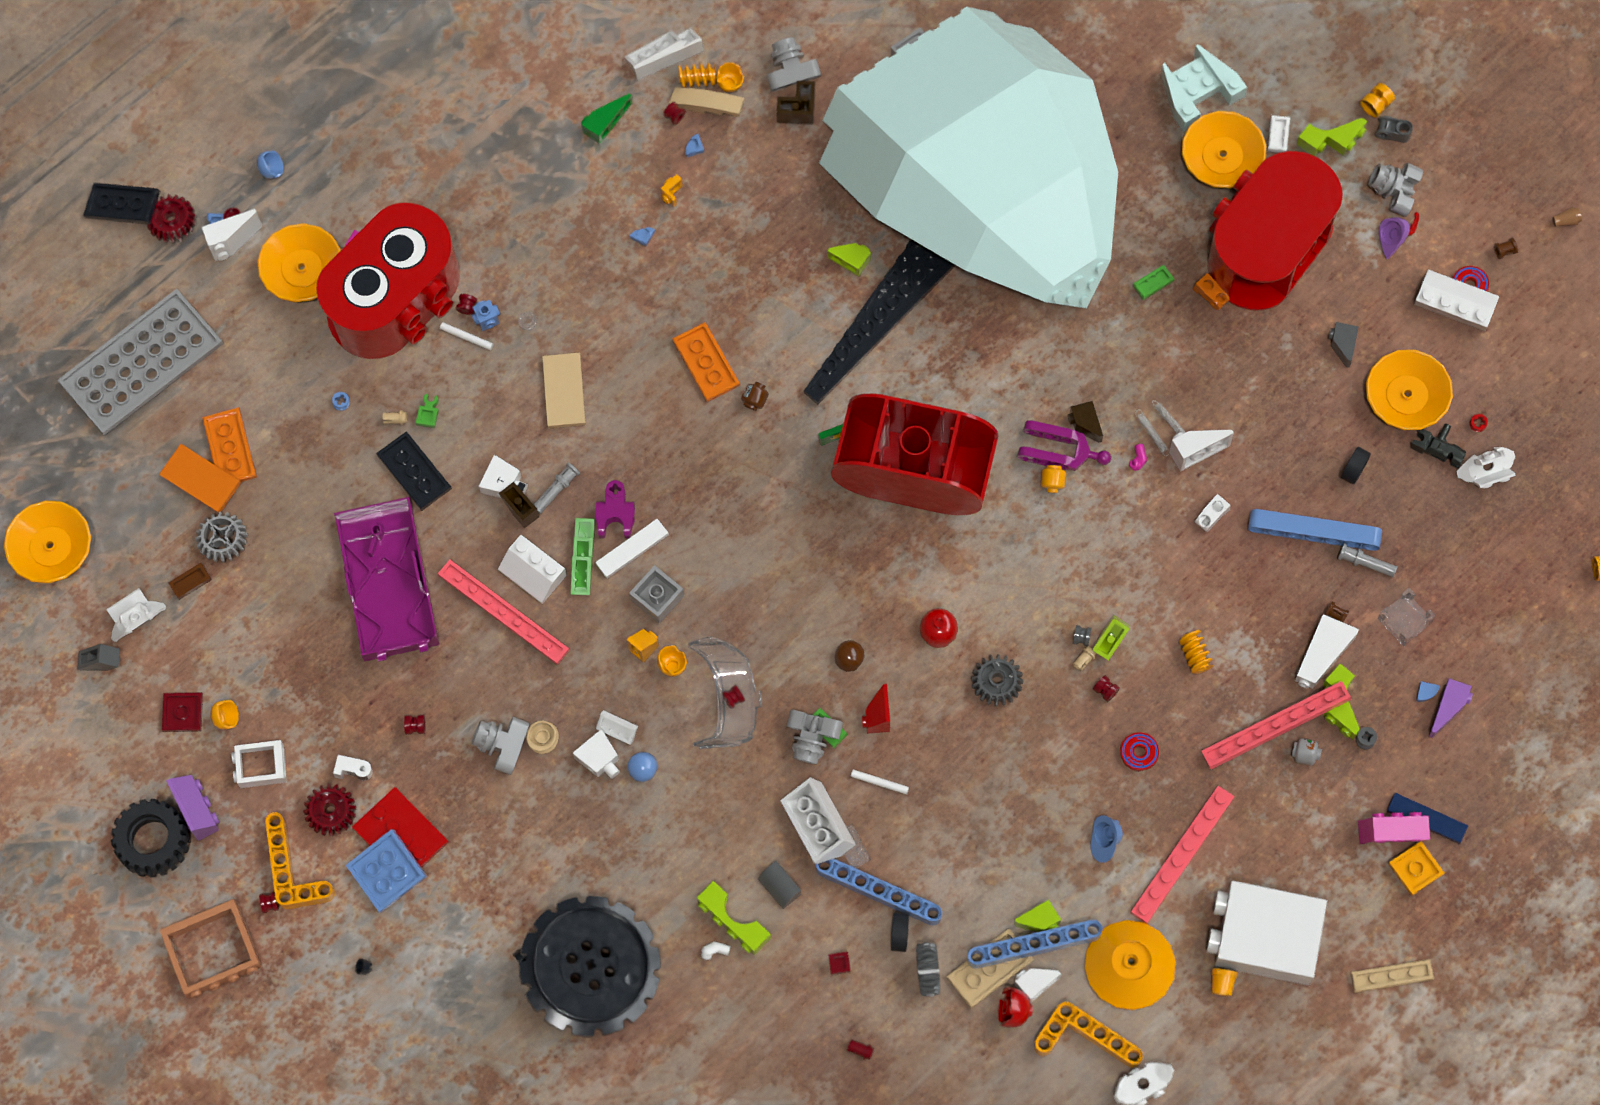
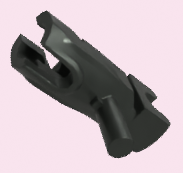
M1446 423L1438 438L1433 436L1431 432L1422 429L1418 430L1417 437L1422 441L1413 440L1411 443L1412 450L1421 454L1423 452L1443 462L1451 459L1450 465L1458 469L1467 452L1456 444L1447 442L1446 437L1451 426Z

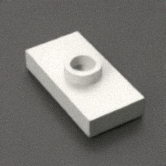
M1271 116L1268 152L1281 153L1287 151L1290 117Z
M604 710L601 712L596 726L597 730L600 731L602 729L604 733L629 745L633 743L638 726Z

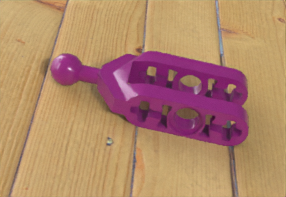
M1032 420L1025 422L1023 431L1026 434L1077 445L1075 457L1072 458L1062 454L1022 446L1019 447L1017 458L1022 461L1043 466H1062L1063 470L1076 471L1088 458L1097 460L1101 465H1107L1111 461V454L1106 450L1099 453L1090 451L1083 433Z

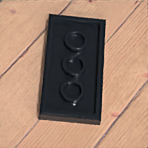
M93 183L83 216L88 219L150 224L160 190L149 187Z
M407 431L376 453L421 511L452 489Z

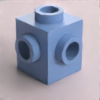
M490 300L480 301L473 307L474 314H472V318L476 325H480L482 331L499 324L498 315H500L496 304L492 305Z

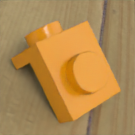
M677 174L673 178H668L664 186L661 187L662 200L667 205L671 204L673 207L677 205L674 194L683 187L682 178Z

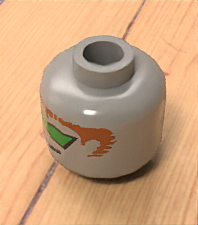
M1301 738L1294 744L1292 757H1295L1297 763L1312 766L1316 760L1320 761L1322 749L1318 748L1317 741Z

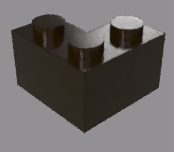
M797 81L796 97H777V123L814 124L815 81Z

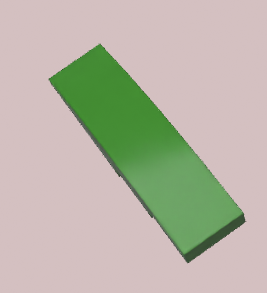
M575 518L571 575L572 595H590L595 519Z

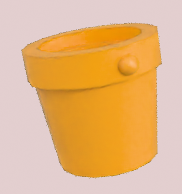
M1212 969V994L1232 996L1238 972Z

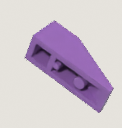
M1452 679L1447 681L1429 737L1433 738L1466 704H1470L1473 693H1470L1472 686Z

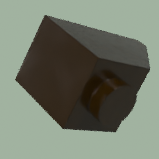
M1093 401L1071 406L1068 420L1070 425L1073 424L1075 431L1083 433L1098 443L1102 442L1103 433Z
M512 482L499 492L500 497L512 515L524 528L539 518L538 509L515 482Z

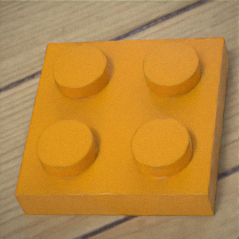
M1422 841L1388 863L1411 896L1445 874Z

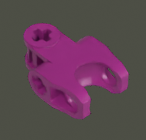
M618 480L610 481L606 485L605 502H596L595 518L598 525L599 538H605L606 528L612 522L621 523L624 526L625 538L631 537L635 522V503L626 502L624 485Z

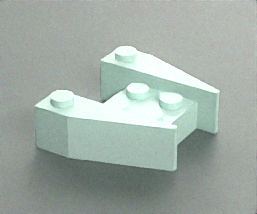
M1200 45L1195 47L1194 56L1196 60L1173 73L1165 63L1162 65L1161 77L1173 118L1183 132L1188 130L1189 126L1200 118L1201 113L1195 106L1220 91L1230 106L1244 98L1247 86L1234 70Z

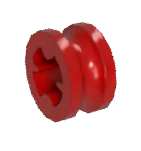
M1475 414L1470 420V428L1475 432L1484 431L1488 425V420L1483 414ZM1477 419L1482 420L1481 423H1483L1484 425L1477 427V423L1474 424V422H1476Z

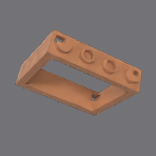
M234 899L160 930L179 983L187 998L200 997L207 990H217L221 987V984L236 982L240 979V976L245 974L252 975L253 972L258 971L262 967L238 904ZM233 913L251 960L188 986L171 939Z

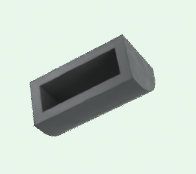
M774 861L758 878L782 909L786 908L801 895L800 888L777 861Z

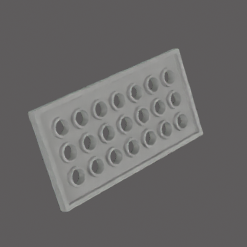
M176 289L59 378L58 382L105 436L219 348L223 342ZM172 311L179 312L176 318H170L169 314ZM163 322V328L159 330L154 328L156 323ZM183 324L190 325L187 331H181L180 328ZM142 334H149V338L146 341L139 340ZM169 335H174L175 340L173 342H166V338ZM200 337L202 339L199 344H192L193 338ZM133 345L134 349L132 352H125V347ZM153 347H160V352L152 354L151 349ZM181 348L187 350L183 356L177 355V351ZM112 357H119V361L116 364L110 363ZM139 358H144L146 361L143 365H136V361ZM165 360L172 361L169 367H163L162 363ZM104 368V373L102 375H95V370ZM128 369L131 371L129 376H121L123 370ZM151 371L157 372L156 377L153 379L147 378L148 373ZM88 379L89 384L86 387H81L80 382ZM109 381H115L116 384L113 388H106V384ZM135 383L142 384L139 390L132 389ZM98 392L101 394L99 399H91L93 393ZM121 394L127 395L126 400L123 402L117 401L118 396ZM105 406L112 407L111 412L107 414L103 413L102 410Z

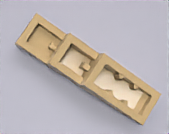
M677 87L674 88L670 103L676 102L679 108L702 114H705L706 111L721 116L722 113L737 117L740 116L744 104L743 97L709 90Z

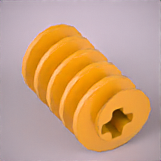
M700 63L699 69L696 68L695 64L689 69L686 64L684 70L678 65L679 84L681 83L683 88H686L687 83L692 88L694 82H696L698 87L703 82L706 87L709 81L712 86H715V63L713 68H711L710 63H707L706 68Z
M1201 630L1186 633L1179 641V644L1183 646L1182 651L1186 653L1185 659L1189 660L1188 666L1192 667L1191 673L1193 674L1203 673L1214 667V665L1208 664L1213 659L1205 657L1210 652L1203 651L1207 645L1200 644L1204 637H1197Z

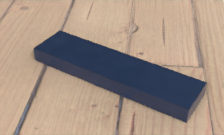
M1397 793L1394 794L1387 810L1389 813H1403V816H1409V813L1421 812V816H1429V829L1431 832L1458 844H1461L1469 826Z

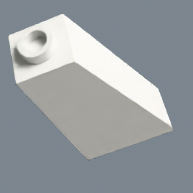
M1322 615L1295 681L1301 687L1313 689L1354 641L1359 629Z

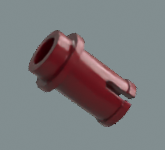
M851 1039L847 1051L862 1056L864 1060H870L874 1048H871V1045L866 1046Z

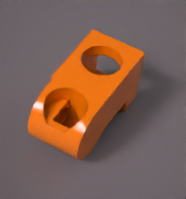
M1208 273L1193 287V290L1200 294L1216 310L1222 308L1230 300L1228 294L1222 290Z

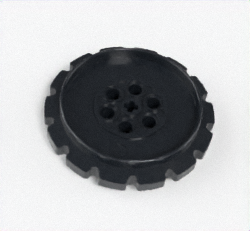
M587 896L584 903L579 902L577 897L559 902L556 905L557 912H551L548 909L539 916L533 924L536 933H527L522 944L520 955L524 956L526 961L519 964L520 983L522 986H528L530 989L526 992L525 997L536 1013L544 1011L546 1013L544 1021L559 1031L569 1027L573 1036L592 1038L596 1030L600 1031L602 1036L619 1032L624 1028L623 1021L626 1020L632 1024L645 1012L647 1005L644 1003V1000H652L656 993L659 978L654 976L653 972L659 971L661 963L659 949L650 946L654 936L643 920L640 922L634 921L635 912L619 902L615 906H610L607 898L599 896ZM588 943L591 946V950L584 951L581 948V944ZM605 949L609 951L610 957H602L600 950ZM569 955L575 957L576 963L569 964L566 961V957ZM588 963H592L593 968L591 970L587 969ZM611 969L614 976H605L604 970ZM577 975L580 982L578 984L572 983L570 976ZM589 982H596L599 989H590Z

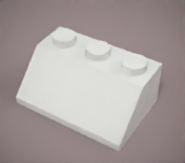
M522 535L510 546L498 568L502 574L541 604L546 601L567 576L563 566Z

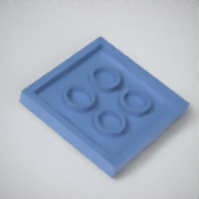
M391 829L346 865L380 913L427 877L394 829Z

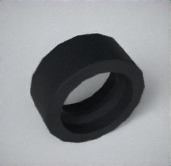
M1357 447L1347 463L1341 478L1355 484L1364 470L1371 453Z
M893 914L891 951L907 952L909 914Z

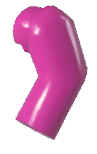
M1143 444L1134 446L1136 457L1129 462L1130 468L1134 471L1140 470L1147 462Z

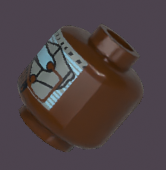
M759 382L748 384L741 396V400L744 402L743 406L754 411L762 409L769 396V393L765 390L766 386Z

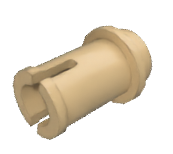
M402 410L393 413L384 412L383 420L385 421L383 423L384 425H403L407 423V413Z
M1089 646L1083 648L1081 655L1072 663L1081 672L1092 659H1095L1096 652Z

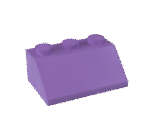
M192 775L167 780L191 832L198 841L219 831L217 826L220 823L215 812L211 814L208 807L212 805L207 796L203 797L201 793L203 787L199 779L195 780Z

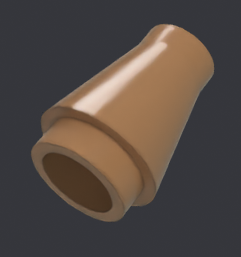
M1572 207L1553 216L1556 227L1578 225L1579 222H1582V216L1579 207Z

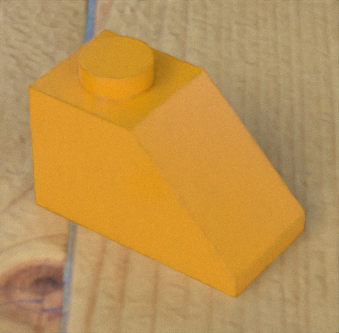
M642 629L627 639L629 651L644 663L659 647L658 637L652 631L647 632L645 629Z

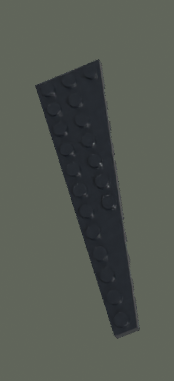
M909 241L902 254L896 259L895 264L889 269L884 279L879 283L855 317L854 322L845 331L842 339L833 348L830 356L826 358L822 367L804 390V394L818 405L956 265L916 241Z

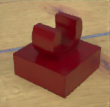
M848 952L828 954L831 975L851 973Z

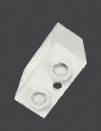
M281 740L234 746L235 752H232V762L236 764V771H233V779L240 788L287 783L285 751ZM274 749L276 774L243 778L242 753Z

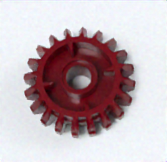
M168 194L166 199L161 196V201H157L151 223L147 225L148 230L151 231L152 236H156L157 240L163 239L165 243L169 239L172 243L177 238L181 241L182 236L188 238L187 232H193L191 226H196L194 207L183 196L179 198L175 194L172 198ZM169 217H175L173 220L168 221Z
M327 784L326 789H324L321 785L319 786L320 791L318 793L315 789L312 791L313 797L311 795L307 796L310 802L304 803V806L308 808L303 810V813L308 815L305 817V821L310 822L308 826L314 828L315 833L321 831L322 836H325L327 831L330 836L334 835V831L340 835L341 828L347 831L346 824H353L350 818H356V814L353 813V811L357 810V807L353 805L355 799L350 798L352 794L346 792L345 787L339 789V786L335 784L332 789L331 785ZM328 807H335L331 814L325 813Z

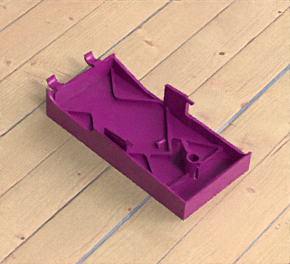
M406 497L334 513L343 555L348 593L353 604L361 656L364 662L378 659V662L387 660L388 656L420 650L421 653L429 651V647L440 645L410 498Z

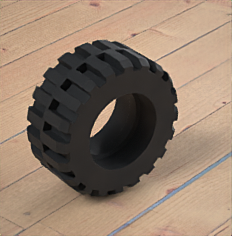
M146 799L139 801L140 804L138 805L132 803L129 805L130 809L128 811L123 809L120 812L122 817L120 819L116 818L114 822L116 828H112L111 831L113 836L111 845L114 848V853L129 871L137 873L139 876L145 877L148 875L150 878H154L156 874L166 875V871L168 869L175 870L177 868L175 864L178 861L182 863L185 859L183 854L188 853L189 847L187 843L190 842L188 825L179 812L167 802L162 801L160 803L157 799H151L150 802H147ZM152 822L165 825L168 830V838L159 851L152 854H140L135 850L133 846L134 837L142 826Z

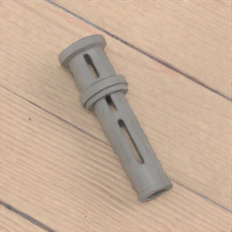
M567 462L565 469L555 476V481L534 503L539 514L545 510L564 488L566 489L570 486L569 483L575 476L580 475V472L572 464Z
M1343 544L1338 556L1339 560L1344 559L1352 562L1354 566L1360 564L1392 578L1394 577L1398 566L1363 554L1364 552L1361 549L1355 550L1348 547L1347 544Z

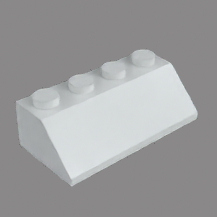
M1428 270L1414 305L1486 331L1499 296Z
M809 778L780 800L815 864L840 857L856 845L822 782Z

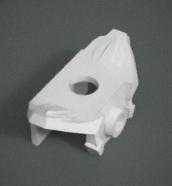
M1494 447L1493 451H1487L1479 456L1473 455L1457 470V476L1466 482H1473L1479 488H1489L1493 483L1506 482L1510 480V477L1516 476L1510 470L1515 459L1514 451L1504 447ZM1493 463L1490 470L1483 469V465Z
M138 588L106 609L115 622L111 639L117 642L123 636L132 633V630L165 610L166 605L156 601H147Z
M1149 1062L1144 1065L1143 1069L1137 1068L1131 1071L1129 1077L1125 1075L1120 1078L1114 1098L1117 1103H1122L1123 1105H1146L1148 1103L1147 1099L1151 1097L1156 1099L1165 1094L1164 1090L1173 1077V1067L1171 1064ZM1141 1078L1149 1081V1087L1145 1090L1140 1089L1137 1085L1138 1080Z

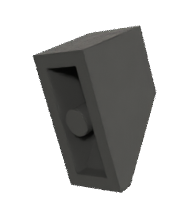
M1336 322L1335 328H1331L1329 333V339H1332L1331 347L1345 367L1350 368L1359 327Z
M98 644L81 650L78 655L77 670L109 671L118 668L120 649Z

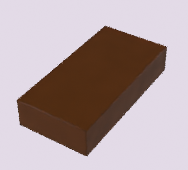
M199 563L168 582V584L180 600L212 579L202 563Z

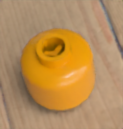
M1047 465V468L1041 472V486L1046 488L1048 493H1058V490L1065 488L1066 471L1062 469V466Z

